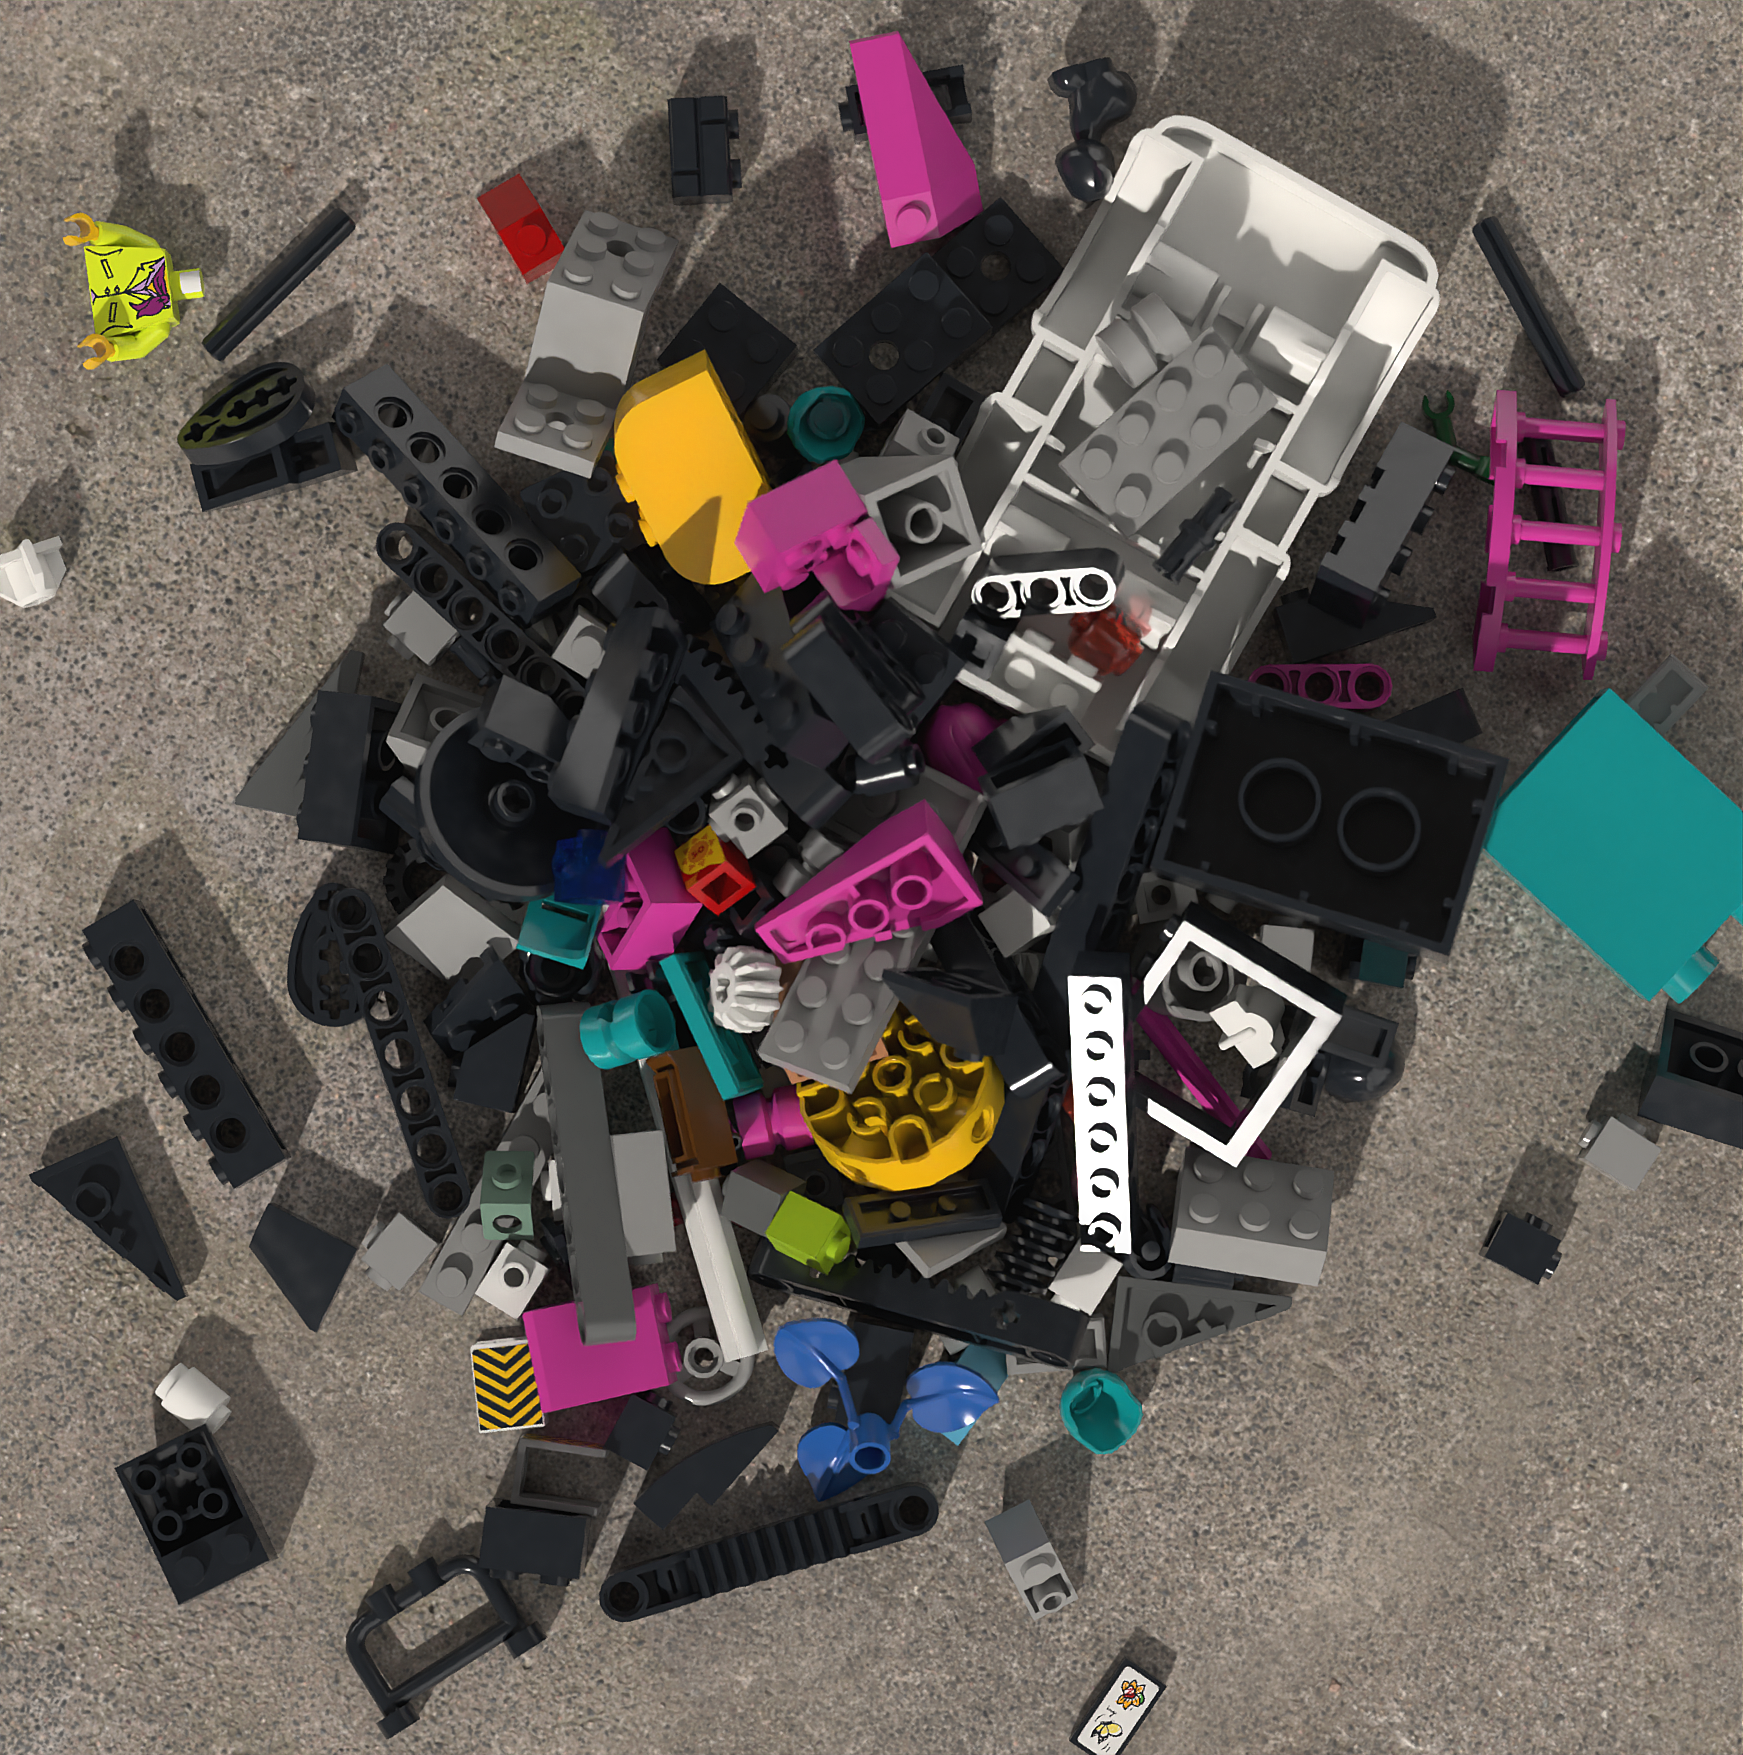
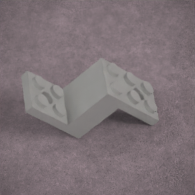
M588 210L583 212L547 281L525 378L498 430L495 448L591 478L614 430L617 406L623 395L631 387L651 304L675 257L679 240L665 236L664 233L654 228H640L619 221L608 213H594Z

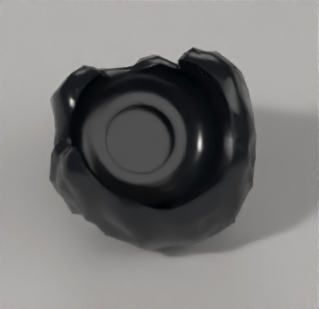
M574 918V919H577V920L586 922L584 919ZM595 934L584 969L519 949L520 966L518 975L528 983L529 995L536 1005L587 1000L596 991L597 985L602 980L606 957Z

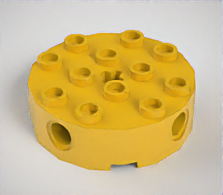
M899 1000L883 1032L889 1056L867 1063L852 1094L813 1079L796 1083L797 1095L800 1098V1113L829 1164L856 1184L892 1192L931 1186L967 1166L991 1139L1005 1103L1003 1076L992 1056H984L981 1063L967 1061L954 1056V1047L936 1042Z

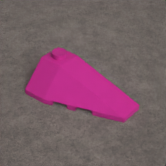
M899 31L849 41L885 228L891 248L940 238L983 212L974 161L955 132L948 116L940 106Z
M923 799L874 828L756 922L755 930L780 961L786 964L841 951L845 944L871 937H875L876 942L893 938L892 932L921 926L922 931L939 928L983 904V899L952 833L928 802Z

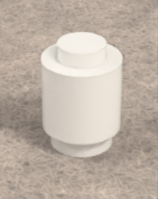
M179 1363L169 1372L155 1392L163 1400L161 1406L190 1430L206 1423L211 1433L214 1434L225 1423L232 1412L226 1407L231 1398L195 1367L188 1369L182 1363Z

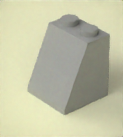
M953 456L858 457L840 465L867 509L864 521L872 517L900 557L889 588L898 589L983 550Z

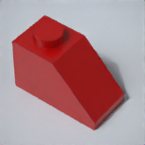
M520 174L515 175L477 198L526 284L555 268L565 247Z

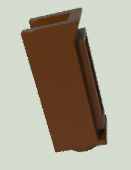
M694 1046L667 1051L647 1059L646 1063L656 1074L653 1075L671 1161L672 1164H676L677 1171L671 1173V1177L690 1174L692 1183L722 1177L720 1168L736 1163L738 1159L725 1101L722 1099L699 1047Z

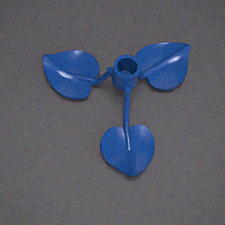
M808 1318L786 1322L778 1327L774 1336L775 1356L785 1375L795 1383L807 1388L821 1387L833 1376L838 1383L847 1413L848 1429L836 1422L821 1423L807 1430L800 1438L797 1446L800 1467L809 1480L818 1502L840 1494L854 1486L868 1474L881 1472L889 1465L891 1460L890 1440L900 1437L899 1428L910 1409H912L914 1420L921 1427L932 1432L946 1433L968 1426L977 1420L988 1408L999 1403L997 1391L980 1373L954 1362H934L919 1367L908 1376L906 1386L911 1398L901 1402L892 1423L888 1425L877 1414L866 1413L858 1416L856 1413L847 1379L841 1371L854 1365L859 1356V1342L851 1328L834 1319Z

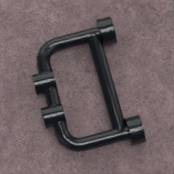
M459 1554L444 1560L440 1564L436 1563L433 1556L407 1572L412 1581L396 1592L389 1583L367 1597L365 1601L370 1608L361 1613L351 1623L346 1634L345 1649L350 1663L384 1716L376 1724L386 1740L421 1719L410 1701L499 1644L504 1643L513 1659L548 1638L538 1621L531 1625L527 1624L501 1580L489 1577L490 1569L478 1567L479 1557ZM462 1574L473 1576L478 1581L501 1620L398 1686L390 1689L365 1647L367 1635L376 1627L453 1578Z

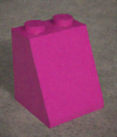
M658 1282L632 1288L636 1317V1338L633 1341L583 1346L578 1329L575 1300L544 1305L522 1313L542 1413L663 1387L678 1381L676 1372L682 1371L681 1354L677 1342H670L666 1323L672 1321L671 1305L667 1293H660Z

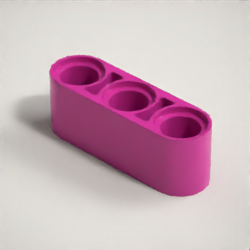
M1269 664L1254 670L1246 680L1255 683L1260 676H1272L1279 682L1281 691L1310 699L1305 692V681L1309 676H1322L1330 684L1331 691L1328 699L1321 701V703L1351 712L1375 710L1388 700L1392 691L1391 677L1385 669L1374 664ZM1370 675L1378 681L1380 694L1376 700L1369 702L1358 697L1354 686L1359 676Z

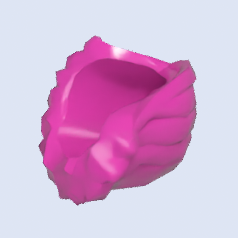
M971 702L936 707L922 724L917 735V743L923 753L925 764L983 793L977 778L987 774V771L971 747L1006 722L1007 719L1001 718L997 720L981 707Z

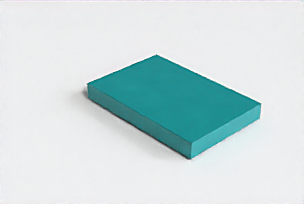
M702 951L678 953L659 961L722 1099L727 1100L747 1095L763 1088L765 1083L742 1033L735 1032L733 1029H726L725 1026L716 1025L713 1018L714 1012L708 1011L710 993L706 989L710 986L709 970L712 969L705 953Z

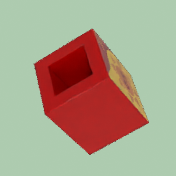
M710 824L674 850L686 890L717 916L757 887L746 856L731 840L728 842L721 840Z

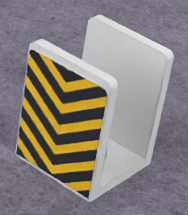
M527 1336L479 1341L471 1347L479 1433L545 1426L549 1422L548 1412L542 1413Z

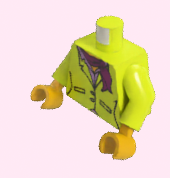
M76 213L64 218L66 222H75L81 232L80 237L73 235L63 237L66 245L77 246L87 241L94 245L84 246L95 334L88 335L78 343L77 347H92L97 357L87 359L83 363L84 368L93 370L106 360L116 362L145 357L169 337L171 327L180 324L178 301L205 297L201 268L174 271L171 255L166 249L160 248L156 239L125 225L101 221L93 222L92 218L84 213Z

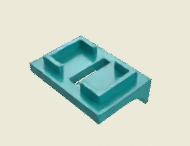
M588 870L579 880L560 893L545 899L529 901L516 948L584 969L608 887L602 872ZM542 903L587 917V920L583 922L542 909Z

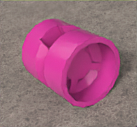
M796 1084L774 1088L770 1098H766L761 1092L732 1098L739 1134L743 1139L742 1147L746 1160L771 1155L774 1153L776 1145L779 1144L787 1151L815 1145L814 1138L800 1113V1098L797 1095Z

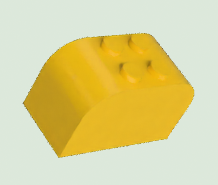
M704 349L639 381L623 395L617 406L614 418V444L617 460L615 467L618 472L615 478L628 503L634 500L637 501L639 505L637 509L641 517L638 523L650 547L659 544L672 568L688 580L700 584H721L751 571L734 542L747 503L773 490L769 485L770 478Z

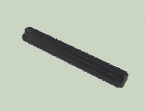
M340 208L334 209L203 339V347L216 360H224L355 230L356 225L350 216Z
M1491 216L1478 222L1472 228V233L1557 392L1562 398L1575 394L1585 386V381L1498 218Z

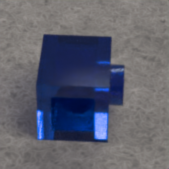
M581 829L577 830L576 838L557 841L556 852L552 860V871L555 876L554 902L593 907L624 903L626 855L607 870L598 862L607 831Z

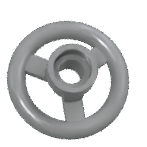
M697 1306L686 1309L674 1316L672 1321L666 1324L669 1340L673 1342L683 1328L693 1323L695 1339L688 1344L684 1351L682 1371L676 1372L678 1381L666 1387L679 1399L698 1406L717 1405L736 1396L747 1384L755 1362L754 1354L740 1358V1361L733 1360L725 1363L720 1344L710 1338L708 1321L713 1322L709 1306ZM706 1347L713 1352L714 1360L710 1365L704 1366L697 1362L695 1354L699 1348ZM718 1371L733 1376L724 1386L710 1391L695 1390L683 1383L692 1375L698 1378H708L715 1375Z

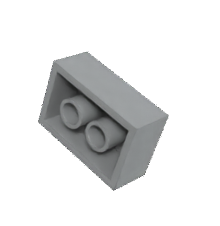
M1185 1147L1177 1179L1168 1262L1318 1286L1328 1251L1334 1171L1244 1156L1237 1167H1234L1208 1150Z

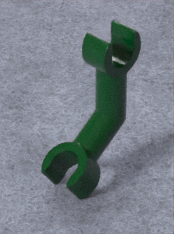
M1448 390L1446 391L1447 409L1442 413L1433 412L1429 408L1427 396L1424 395L1421 404L1422 413L1432 422L1435 438L1455 447L1449 464L1470 473L1482 482L1494 486V480L1489 479L1490 457L1477 455L1457 446L1451 419L1455 406L1453 395Z

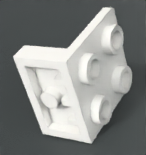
M1030 626L1025 633L1016 629L1011 634L1004 653L987 681L1039 711L1066 705L1080 723L1104 681V678L1096 674L1100 666L1077 652H1073L1070 658H1067L1054 651L1052 647L1056 641Z

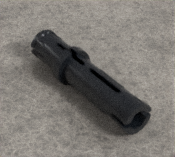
M1524 437L1521 444L1526 464L1562 467V463L1556 462L1551 439ZM1530 485L1537 521L1569 524L1562 488ZM1542 542L1548 573L1565 571L1579 566L1574 544Z

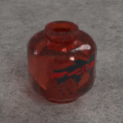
M1114 601L1104 609L1075 612L1068 622V625L1073 629L1068 638L1069 650L1074 655L1096 666L1098 671L1095 675L1106 676L1110 673L1114 676L1123 674L1143 652L1144 647L1140 644L1143 636L1140 625Z

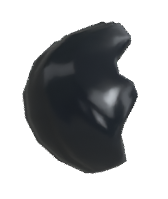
M1394 1037L1384 1071L1331 1054L1324 1081L1325 1090L1330 1097L1333 1096L1344 1103L1364 1102L1384 1096L1397 1085L1403 1076L1405 1069L1404 1053Z

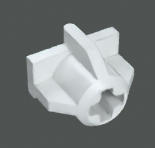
M59 536L32 544L29 539H24L16 550L0 555V597L17 606L27 608L43 603L55 596L66 572V567L59 552V548L62 546Z
M1244 984L1234 986L1228 999L1212 1007L1209 1012L1223 1030L1218 1043L1220 1049L1226 1050L1235 1045L1253 1069L1279 1057L1285 1040L1280 1024L1285 1008L1281 996L1264 986H1248Z

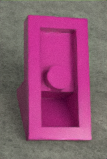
M871 517L854 526L845 552L816 565L813 571L839 608L873 612L882 605L900 557Z

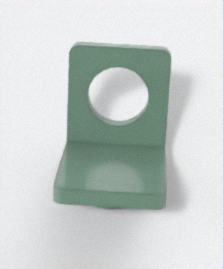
M487 1151L484 1154L480 1209L485 1239L532 1240L534 1238L531 1204L535 1165L534 1152ZM501 1215H512L519 1218L522 1223L516 1227L506 1228L497 1225L494 1219Z

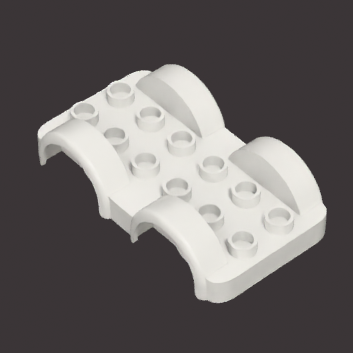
M1174 115L1160 120L1152 129L1146 128L1141 130L1130 142L1109 194L1104 197L1068 264L1041 307L1034 311L1031 323V331L1034 338L1004 391L991 394L982 403L971 431L956 458V461L959 462L957 470L983 550L894 590L888 587L884 597L885 601L892 596L949 643L961 618L972 603V589L986 563L992 558L1026 553L1097 547L1108 548L1116 552L1122 558L1125 565L1124 578L1111 603H1117L1129 616H1125L1128 627L1124 623L1120 626L1115 621L1117 612L1108 605L1106 608L1096 611L1023 616L1017 630L1025 633L1030 626L1056 641L1052 647L1054 651L1067 658H1070L1073 652H1077L1100 666L1096 674L1104 678V681L1080 722V725L1096 744L1085 754L1108 767L1111 766L1125 722L1133 708L1142 701H1147L1189 721L1193 730L1210 671L1229 675L1260 619L1289 573L1291 562L1290 556L1286 552L1317 497L1329 495L1340 483L1345 469L1426 327L1434 317L1440 301L1439 291L1436 289L1439 274L1435 260L1426 247L1413 237L1208 122L1192 116ZM1154 292L1179 319L1188 333L1191 342L1211 326L1279 402L1126 540L1058 464L1170 363L1159 359L1157 361V372L1136 388H1133L1115 370L1095 339L1097 333L1117 318L1125 321L1131 319L1130 308ZM1220 486L1233 495L1230 499L1231 501L1237 499L1242 504V509L1231 518L1214 539L1216 546L1211 552L1204 551L1181 578L1180 583L1175 585L1162 576L1165 571L1158 572L1152 563L1163 554L1181 532L1179 525L1184 519L1191 520L1214 493V489ZM1094 573L1088 574L1094 582L1108 584L1102 576ZM1044 577L1039 578L1043 585L1049 588H1058L1053 580ZM990 582L994 589L1000 592H1008V589L1003 584ZM965 669L955 679V681L1017 716L1039 711Z

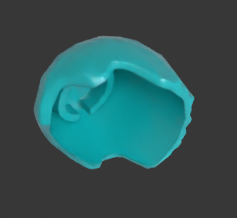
M836 386L816 387L802 393L795 400L787 418V435L796 452L809 462L813 461L817 464H822L825 461L841 460L849 456L854 449L855 443L860 438L864 429L865 416L856 399L846 389Z
M1100 1368L1085 1370L1074 1375L1066 1384L1059 1401L1060 1416L1070 1435L1095 1454H1112L1120 1446L1125 1445L1127 1440L1137 1432V1428L1144 1415L1142 1413V1404L1129 1390L1122 1378Z

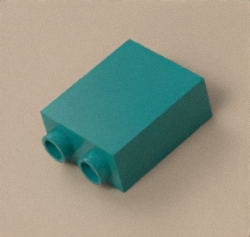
M1610 688L1599 690L1498 798L1482 853L1636 996L1650 1002L1662 989L1676 1003L1680 1004L1707 979L1720 962L1703 944L1730 916L1743 926V811Z

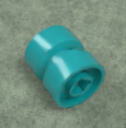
M650 989L586 1009L581 1017L579 1026L580 1039L585 1053L598 1068L605 1070L631 1063L636 1059L641 1060L669 1051L674 1044L676 1035L675 1020L671 1008L665 998L658 992Z

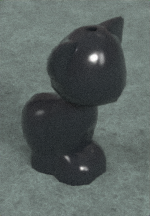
M1110 57L1063 67L1052 72L1051 76L1047 79L1050 89L1058 97L1068 98L1069 124L1074 138V142L1058 152L1055 164L1065 187L1072 197L1083 202L1085 210L1096 201L1108 195L1114 183L1116 172L1114 156L1111 150L1101 142L1102 137L1108 129L1125 121L1132 114L1137 101L1136 85L1132 78L1126 72L1117 71Z

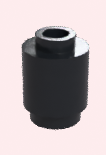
M907 738L875 764L867 762L856 751L855 754L847 756L845 769L849 785L856 795L866 794L869 797H874L917 786L920 781V774L925 772V760L920 747L917 744L912 745L911 741Z

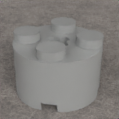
M1167 919L1151 922L1141 930L1140 939L1132 956L1131 975L1144 953L1149 950L1155 954L1162 944L1163 940L1158 938V935ZM1189 941L1146 1006L1164 1016L1195 1021L1214 1020L1209 1014L1211 1008L1226 1001L1234 986L1238 984L1246 985L1248 975ZM1133 976L1131 981V988L1137 981V979Z

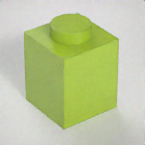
M791 1190L765 1232L777 1251L828 1275L834 1263H839L843 1260L851 1243V1231L841 1215Z

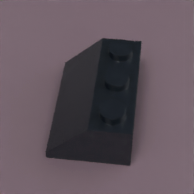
M318 690L317 702L314 704L310 715L313 731L310 752L306 755L303 765L306 781L303 802L299 805L296 816L299 828L297 839L325 845L395 854L394 851L398 845L400 826L379 809V805L390 786L401 776L407 777L408 773L386 743L389 731L402 706L401 703L371 695Z
M1666 1008L1642 1080L1637 1116L1743 1149V1033Z

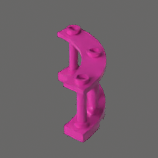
M1497 390L1489 428V479L1494 480L1493 505H1489L1487 510L1484 546L1485 553H1489L1486 581L1480 582L1472 635L1473 671L1493 672L1497 652L1505 653L1506 648L1581 654L1583 680L1593 681L1596 661H1605L1607 655L1608 632L1602 631L1611 553H1619L1622 540V524L1614 523L1617 450H1622L1624 446L1625 420H1617L1616 399H1606L1601 424L1526 417L1525 412H1517V391ZM1524 437L1598 443L1599 470L1525 464V459L1516 458L1517 442H1523ZM1523 484L1598 490L1597 526L1522 520L1521 515L1513 514L1515 488L1522 489ZM1520 540L1595 546L1591 583L1516 577V572L1508 571L1511 544L1518 545ZM1514 597L1588 603L1583 634L1508 628V623H1501L1504 601L1513 602Z

